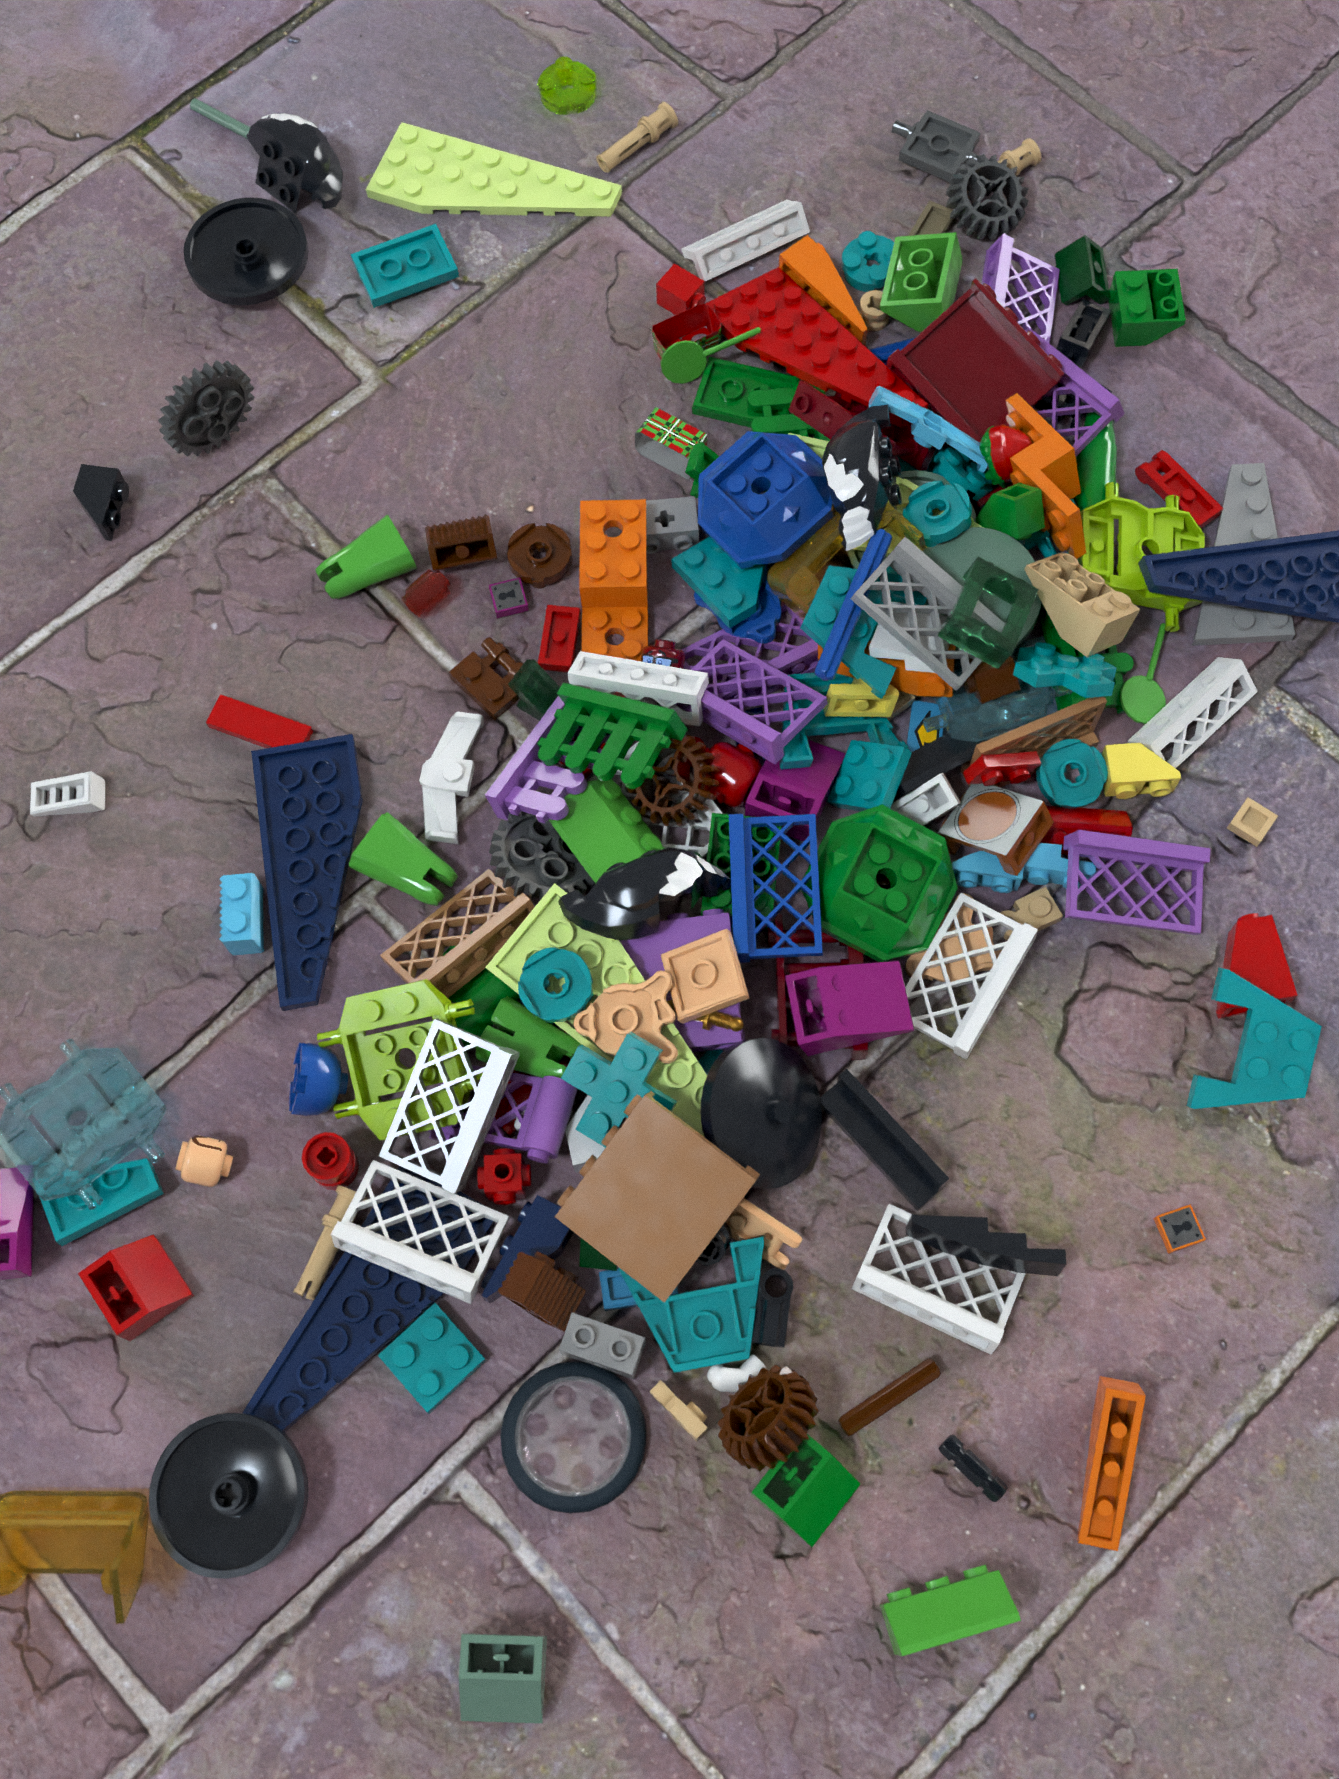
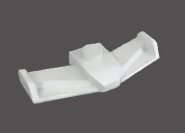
M456 712L451 717L431 758L422 766L419 782L423 789L425 840L459 844L456 795L469 796L475 765L473 760H466L465 758L480 728L484 725L483 716L480 714Z

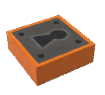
M1191 1204L1153 1218L1168 1254L1206 1240Z

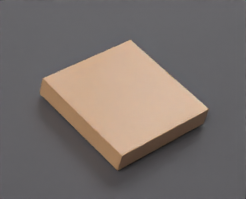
M727 928L660 954L664 970L672 978L670 993L677 1020L680 1023L684 1024L749 999L733 937Z

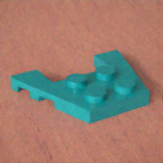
M828 566L800 627L823 649L857 569ZM887 573L888 582H903L901 575ZM871 590L868 599L874 604H883L882 591ZM890 590L891 599L906 604L904 591ZM912 591L914 605H924L927 598L919 591ZM862 610L841 662L850 669L849 672L856 679L859 680L861 678L872 688L871 692L882 699L896 667L864 653L877 622Z
M815 673L788 675L824 696L827 695L830 684H852L854 679L837 673L833 680L828 681L817 677ZM808 699L792 701L793 710L808 708L813 702ZM783 702V711L789 710L788 702ZM822 709L783 748L784 757L780 760V769L811 766L813 756L806 736L866 731L870 742L902 746L907 749L908 746L903 740L898 741L892 732L893 726L887 718L825 716L824 709ZM790 720L782 721V732L791 724Z
M1218 968L1211 999L1246 1007L1248 1011L1231 1081L1228 1082L1194 1074L1186 1106L1193 1109L1305 1098L1322 1026L1232 971Z
M763 1237L729 1243L736 1283L670 1295L665 1303L618 1267L620 1274L674 1373L749 1359L764 1248Z

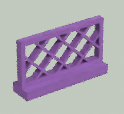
M1003 233L986 251L981 284L986 283L993 289L997 297L996 300L1004 308L1009 307L1016 314L1019 320L1018 324L1024 330L1028 327L1031 328L1028 324L1029 322L1035 321L1041 331L1040 336L1050 344L1060 269L1014 248V238ZM1011 259L1020 264L1023 272L1017 274L1011 264ZM1036 272L1049 277L1048 285L1043 286ZM1027 276L1035 290L1028 292L1021 280L1022 278ZM1012 283L1020 297L1013 299L1007 289V285ZM1039 296L1045 306L1043 311L1038 309L1032 297ZM1024 302L1031 316L1025 318L1017 304Z
M1028 327L1025 331L1029 330L1036 335L1043 351L1047 355H1054L1060 361L1063 367L1062 371L1064 372L1059 383L1063 387H1058L1057 384L1044 396H1053L1052 409L1036 412L1042 418L1052 417V427L1062 437L1075 435L1073 447L1075 449V456H1077L1111 420L1116 423L1125 414L1122 405L1116 396ZM1073 394L1075 396V406L1058 408V395ZM1095 412L1100 416L1092 426L1080 427L1081 413ZM1075 414V428L1057 430L1058 416Z
M788 597L781 601L782 612L787 610L791 615L790 625L778 623L776 631L786 633L783 643L771 641L761 644L753 639L730 635L722 629L681 650L685 653V660L694 655L704 657L724 639L735 643L734 645L739 648L741 644L757 647L755 657L758 659L761 657L763 648L780 651L779 656L770 661L760 660L790 675L812 673L815 671L818 664V644L800 629L805 618ZM792 634L805 636L809 640L800 646L789 644ZM724 653L718 659L728 661V663H735V658L727 653ZM685 661L684 669L691 670L694 666L688 665ZM749 670L741 674V680L761 677V673L757 670ZM719 674L717 679L722 680L721 683L736 681L737 674ZM781 684L766 686L767 695L784 686ZM762 687L742 689L743 698L763 695ZM738 690L718 693L719 698L723 700L739 699Z
M724 639L691 669L708 673V676L713 675V684H708L701 698L703 722L773 764H776L784 757L783 748L828 704L826 696ZM724 653L735 658V663L716 665V661ZM757 670L761 673V677L741 680V671ZM733 672L737 674L736 681L717 682V675ZM781 684L787 687V692L767 695L766 686ZM762 687L763 695L743 698L742 689ZM738 690L739 699L723 700L719 698V692ZM808 699L813 702L808 708L793 710L792 701ZM678 702L675 704L686 712H692L691 705ZM788 702L789 710L769 713L768 704ZM764 705L765 714L750 716L744 712V707ZM790 720L791 722L782 733L770 727L771 722Z
M1077 830L1064 836L1063 850L1068 851L1065 918L1192 935L1201 934L1204 864L1210 862V848L1085 830ZM1079 856L1089 858L1098 869L1088 879L1079 870ZM1115 862H1122L1130 872V875L1121 883L1118 882L1108 869ZM1148 866L1154 867L1163 878L1153 888L1141 874ZM1180 871L1192 872L1191 887L1186 892L1173 878ZM1101 874L1113 888L1104 898L1091 885ZM1133 879L1138 882L1146 893L1136 903L1124 889ZM1166 883L1178 896V899L1169 907L1156 893ZM1084 889L1096 903L1089 911L1077 910V895ZM1116 894L1120 896L1129 908L1122 916L1115 915L1106 904ZM1148 899H1151L1161 911V914L1155 920H1149L1139 908ZM1181 903L1190 912V925L1181 924L1172 913ZM1099 909H1101L1103 913H1096V912H1097Z

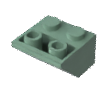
M461 1634L459 1664L461 1721L542 1724L547 1636Z

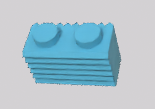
M253 873L223 875L220 878L222 883L219 885L222 889L220 891L222 896L219 898L222 902L219 905L222 908L220 911L222 916L219 918L222 922L219 925L222 928L220 931L222 935L219 938L232 955L264 952L262 884H260L259 879Z

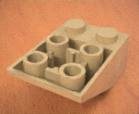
M1061 552L1030 563L1024 569L1060 637L1086 657L1121 643L1140 611V608L1131 603V599L1126 594L1109 587L1100 575L1079 565L1078 560L1070 554Z

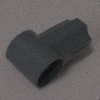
M779 1268L770 1269L759 1280L751 1343L770 1347H785L790 1300L793 1291V1280L785 1270ZM771 1277L781 1279L785 1284L784 1295L776 1298L770 1296L765 1290L766 1280Z

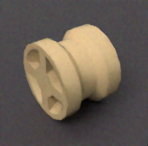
M868 291L860 299L859 313L868 331H880L889 323V315L880 309L882 291Z

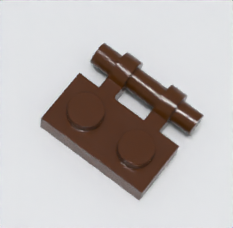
M488 637L481 644V647L488 653L486 657L481 659L473 651L451 669L449 675L491 718L496 720L519 700V695L513 688L520 683L528 690L535 684L536 680L529 674V669L522 662L517 663L508 654L509 650L502 643L497 644L491 637ZM499 664L508 672L504 678H501L493 670Z

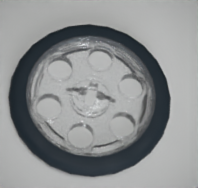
M578 1361L557 1363L538 1371L526 1380L511 1398L503 1417L500 1434L502 1457L508 1474L518 1489L538 1505L551 1511L570 1514L592 1511L609 1504L622 1494L637 1475L644 1458L647 1440L645 1417L638 1399L629 1386L609 1370ZM570 1387L575 1391L576 1400L572 1407L561 1409L555 1404L554 1396L559 1388ZM598 1398H607L613 1406L612 1414L605 1420L594 1418L591 1414L592 1403ZM534 1414L545 1416L548 1422L546 1432L538 1437L529 1435L526 1430V1422ZM571 1425H575L577 1431L588 1432L596 1430V1432L585 1434L584 1437L578 1440L579 1446L572 1448L570 1442L558 1441L551 1443L552 1440L560 1439L567 1435L568 1427ZM614 1436L621 1442V1452L614 1459H606L600 1454L599 1446L605 1437ZM541 1453H550L556 1460L555 1470L550 1475L541 1476L534 1469L535 1459ZM579 1464H586L593 1471L592 1482L586 1487H577L571 1480L572 1470Z

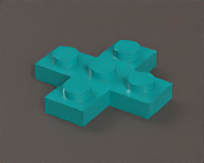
M1041 642L1036 643L1034 647L1020 648L1017 659L1019 662L1015 664L1013 675L1033 687L1062 685L1084 698L1112 696L1115 684L1113 681L1117 667L1105 662L1102 655L1094 654L1089 657L1084 655L1082 657L1062 655L1055 651V646Z
M633 1032L627 1033L612 1062L584 1045L578 1046L561 1077L562 1080L592 1097L575 1130L606 1148L601 1143L614 1125L621 1128L625 1119L629 1117L623 1112L637 1094L643 1098L650 1091L655 1093L653 1098L672 1112L678 1101L646 1083L663 1050Z

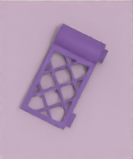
M472 1065L474 1071L484 1068ZM512 1072L509 1080L511 1083L507 1085L502 1099L507 1097L512 1110L497 1120L494 1116L484 1143L527 1151V1158L540 1163H548L549 1159L558 1158L578 1089L558 1077L544 1076L540 1078ZM522 1085L532 1086L529 1098L520 1105H517L511 1093ZM517 1117L521 1124L517 1139L506 1138L501 1127ZM460 1123L441 1127L446 1140L458 1136L461 1127ZM434 1129L427 1130L431 1133L430 1139L439 1141Z

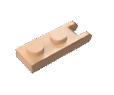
M745 1198L740 1201L725 1221L731 1229L732 1238L736 1241L763 1237L764 1248L762 1258L782 1270L786 1269L789 1264L788 1257L779 1251L783 1242L793 1248H798L802 1242L799 1234Z

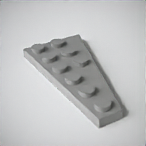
M1264 463L1232 464L1228 472L1222 500L1223 510L1217 524L1213 547L1278 538ZM1203 601L1198 614V623L1192 646L1292 641L1295 636L1292 615Z

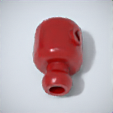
M695 737L696 743H704L699 737ZM719 742L711 748L707 747L705 753H712L715 757L710 765L717 766L720 770L712 775V779L719 781L720 785L711 787L710 792L716 795L719 803H724L730 807L744 805L762 768L761 763L754 757L755 755L750 749L741 744H738L736 747L728 742Z

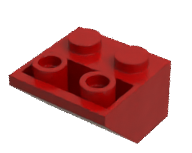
M154 1234L110 1250L78 1273L115 1334L128 1341L135 1339L194 1296Z

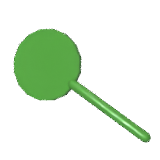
M754 328L705 351L701 345L694 341L684 340L676 342L668 347L662 355L660 362L661 371L666 379L673 383L684 384L691 382L704 371L707 356L761 333V328Z
M1165 623L1160 624L1147 676L1131 677L1124 682L1120 690V702L1123 710L1128 717L1137 723L1146 724L1166 704L1162 689L1152 680L1166 631Z

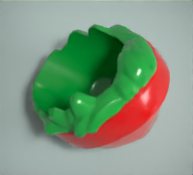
M1004 424L987 428L979 445L980 452L984 456L989 468L984 475L985 478L992 480L993 485L1005 488L1009 482H1012L1010 474L1013 473L1010 458L1033 444L1032 439L1024 432Z

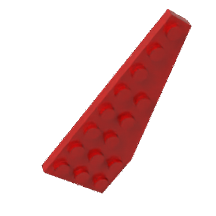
M780 267L705 303L712 308L720 320L721 333L728 340L754 328H761V333L734 344L737 349L744 352L754 351L760 354V360L768 364L774 361L785 366L787 373L826 392L832 389L840 393L841 399L849 403L855 400L868 407L869 400L876 387L881 386L928 409V404ZM889 412L892 424L902 428L911 423Z

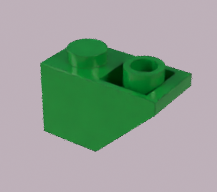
M1017 483L992 494L976 517V523L984 528L1003 532L1016 540L1030 538L1032 533L1045 528L1041 489Z

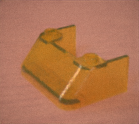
M887 502L877 531L889 527L901 539L906 537L923 552L926 548L924 534ZM836 509L832 519L787 559L776 562L768 572L767 581L771 591L803 621L810 608L809 605L812 603L820 586L815 574L843 547V537L840 536L838 529L841 516Z
M10 1491L1 1494L0 1596L11 1594L19 1588L28 1573L102 1574L101 1586L103 1591L113 1595L116 1624H124L143 1580L149 1519L147 1497L143 1493L134 1491Z

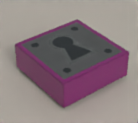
M520 577L489 585L497 618L529 611Z

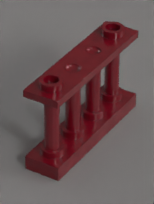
M799 381L788 411L831 440L838 429L854 416L868 409V407L855 400L849 403L841 399V394L838 392L835 393V396H826L807 382ZM891 423V426L881 429L883 436H888L890 439L892 456L900 457L919 471L928 469L936 448L933 446L931 448L923 447L914 440V435L911 434L912 423L902 428Z
M777 914L774 925L786 934L788 930H783L782 914ZM768 928V948H772L781 938ZM798 929L790 937L795 944L815 943L814 933L809 929ZM821 932L822 943H839V946H845L846 959H840V962L784 963V958H775L778 1029H771V1039L783 1042L790 1047L799 1045L796 1032H787L786 1012H792L790 999L785 998V976L818 967L863 964V953ZM868 1042L845 1047L844 1049H850L851 1060H866Z

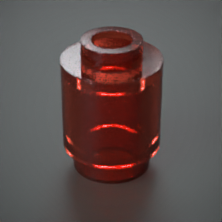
M428 569L405 589L406 594L401 599L407 608L419 618L424 613L428 615L450 595L448 587L451 584L439 570L434 573Z

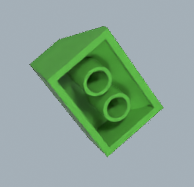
M956 232L895 237L880 302L882 312L916 331H923L954 303L963 262Z
M599 779L588 781L587 788L582 793L577 795L568 794L564 797L569 807V813L565 818L561 820L549 819V822L595 884L612 865L620 862H630L650 850L659 851L665 849L660 839L652 833L641 818L640 813L633 808L622 793L619 785L612 779L608 781H600Z
M985 1564L963 1571L965 1579L950 1583L948 1576L925 1582L927 1590L912 1595L910 1587L888 1593L889 1602L880 1604L894 1654L899 1656L909 1655L1021 1621L1018 1610L999 1570L988 1572Z

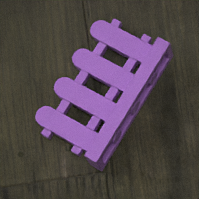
M559 696L485 794L497 818L508 820L509 813L518 816L522 811L536 815L538 822L545 824L549 819L561 820L569 813V807L564 800L566 794L577 795L587 788V781L582 772L575 774L569 769L554 765L546 766L538 757L540 749L537 745L541 737H547L557 720L554 717L556 710H563L565 706ZM581 726L578 727V729H577V731L575 732L573 738L571 739L569 745H572V746H573V744L575 743V741H572V740L574 739L575 736H577V737L579 736V734H580L581 730L583 729V727H581ZM606 733L596 752L601 753V745L607 742L611 734ZM562 755L559 761L565 763L567 756ZM589 763L587 768L593 769L594 763ZM539 786L553 789L554 791L551 795L538 792L536 790Z

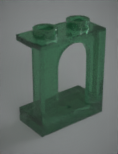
M978 556L962 577L965 579L963 587L951 614L941 625L937 636L999 669L1013 653L1039 589ZM982 590L1012 605L1001 633L971 617Z

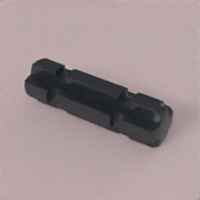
M955 1435L948 1436L940 1445L939 1451L949 1461L951 1459L955 1461L954 1466L977 1488L981 1486L984 1489L982 1493L992 1502L999 1501L1006 1493L1007 1485L998 1476L993 1477L991 1475L993 1471L970 1449L965 1450L963 1448L964 1444Z

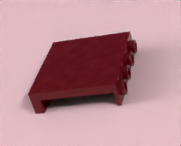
M975 278L970 289L901 351L897 349L888 357L886 366L928 404V410L941 416L944 420L980 443L987 428L1002 424L1010 427L1006 416L1009 414L1006 403L1008 398L1018 393L1033 407L1060 383L1064 372L1062 371L1063 367L1060 361L1054 355H1047L1043 351L1036 335L1029 330L1026 332L1018 324L1019 320L1016 314L1009 307L1004 308L996 300L997 297L993 289L986 283L981 284Z

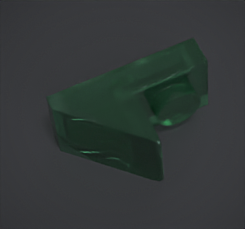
M527 659L508 683V686L521 698L516 706L539 721L558 697L557 692L560 689V686L534 659Z

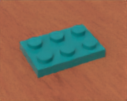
M436 224L351 254L352 262L373 308L459 277L458 268Z

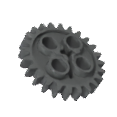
M216 360L212 367L206 362L201 372L193 368L191 378L182 376L183 384L181 387L177 385L172 387L176 392L174 396L165 397L169 405L160 409L165 416L158 419V422L162 425L159 431L164 435L163 439L179 454L183 452L186 456H189L193 452L196 456H199L202 449L208 454L214 444L219 449L221 447V440L225 438L230 441V433L232 431L239 432L240 430L237 424L247 420L243 414L252 410L248 403L254 399V396L250 393L254 387L250 384L251 379L236 364L232 365L229 361H225L222 365Z
M521 811L516 816L509 813L508 820H501L498 830H494L489 853L492 854L490 865L497 866L494 874L495 877H505L502 885L504 888L512 885L516 887L513 896L516 897L524 892L531 901L534 897L539 898L540 901L554 883L567 893L579 890L583 896L586 890L590 891L593 888L595 882L549 820L545 824L538 822L536 815Z

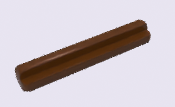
M931 1358L926 1359L842 1415L838 1420L841 1428L846 1435L852 1436L939 1378L941 1375L939 1367Z

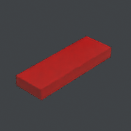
M222 694L217 699L206 721L207 726L211 729L264 748L307 742L313 733L311 726Z

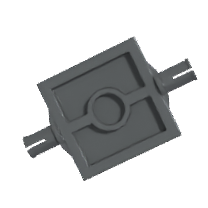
M927 110L921 120L913 126H909L899 120H896L892 126V133L907 138L906 143L900 150L899 161L948 182L952 175L956 174V170L960 165L965 164L972 157L977 160L980 156L973 153L974 148L979 142L980 132Z

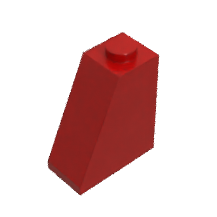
M1252 913L1238 918L1235 925L1228 932L1223 968L1232 971L1284 1004L1289 1005L1298 994L1273 916L1259 917L1258 913ZM1217 1002L1216 1014L1218 1019L1247 1014L1248 1008Z

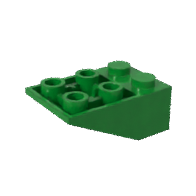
M712 813L707 862L716 866L731 880L729 814ZM752 827V839L762 848L776 835L768 827ZM780 840L768 852L777 861ZM752 847L754 858L759 852ZM764 857L753 867V873L764 883L777 870ZM776 880L769 886L774 892ZM754 882L755 893L760 888V886ZM731 886L728 890H721L717 896H703L701 916H703V911L709 909H723L724 913H730L732 916ZM765 891L755 901V909L765 917L773 911L774 898ZM755 916V924L757 927L762 921H760ZM766 926L762 931L767 932L768 927Z

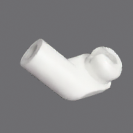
M752 1354L739 1368L723 1367L722 1364L711 1366L708 1370L707 1378L712 1383L713 1388L720 1392H737L739 1389L738 1384L744 1385L748 1381L750 1374L757 1376L760 1369L766 1368V1366Z

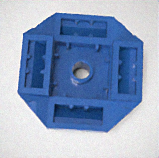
M748 431L699 474L698 524L741 569L753 567L755 564H770L784 561L832 519L835 514V507L827 487L822 459L796 435Z

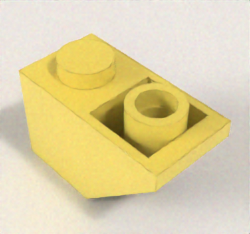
M1141 743L1105 745L1102 756L1108 771L1106 783L1103 785L1105 797L1116 796L1118 799H1129L1138 794H1150L1153 797L1166 796L1175 790L1181 779L1180 771Z

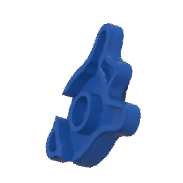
M765 564L756 613L730 629L696 592L694 593L695 603L711 611L716 617L719 626L730 635L753 639L761 644L769 643L776 637V628L781 619L782 608L780 597L768 583V564Z

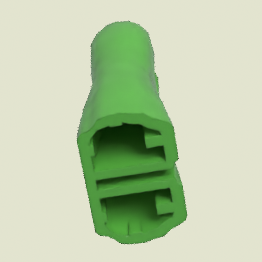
M386 515L343 549L324 560L315 571L322 582H327L325 590L332 599H340L372 584L413 571L417 567L389 515Z
M388 812L378 818L352 853L349 867L353 870L398 889L423 903L438 906L445 896L436 887L425 881V877L429 874L450 887L454 885L458 878V875L448 863L425 846Z
M508 996L500 1000L492 1015L491 1021L497 1029L488 1025L481 1035V1038L520 1052L514 1070L540 1078L544 1076L561 1078L567 1068L559 1064L563 1055L572 1058L577 1047L581 1045L569 1034L551 1023L534 1016L524 1005ZM477 1046L475 1055L478 1060L487 1063L491 1052Z

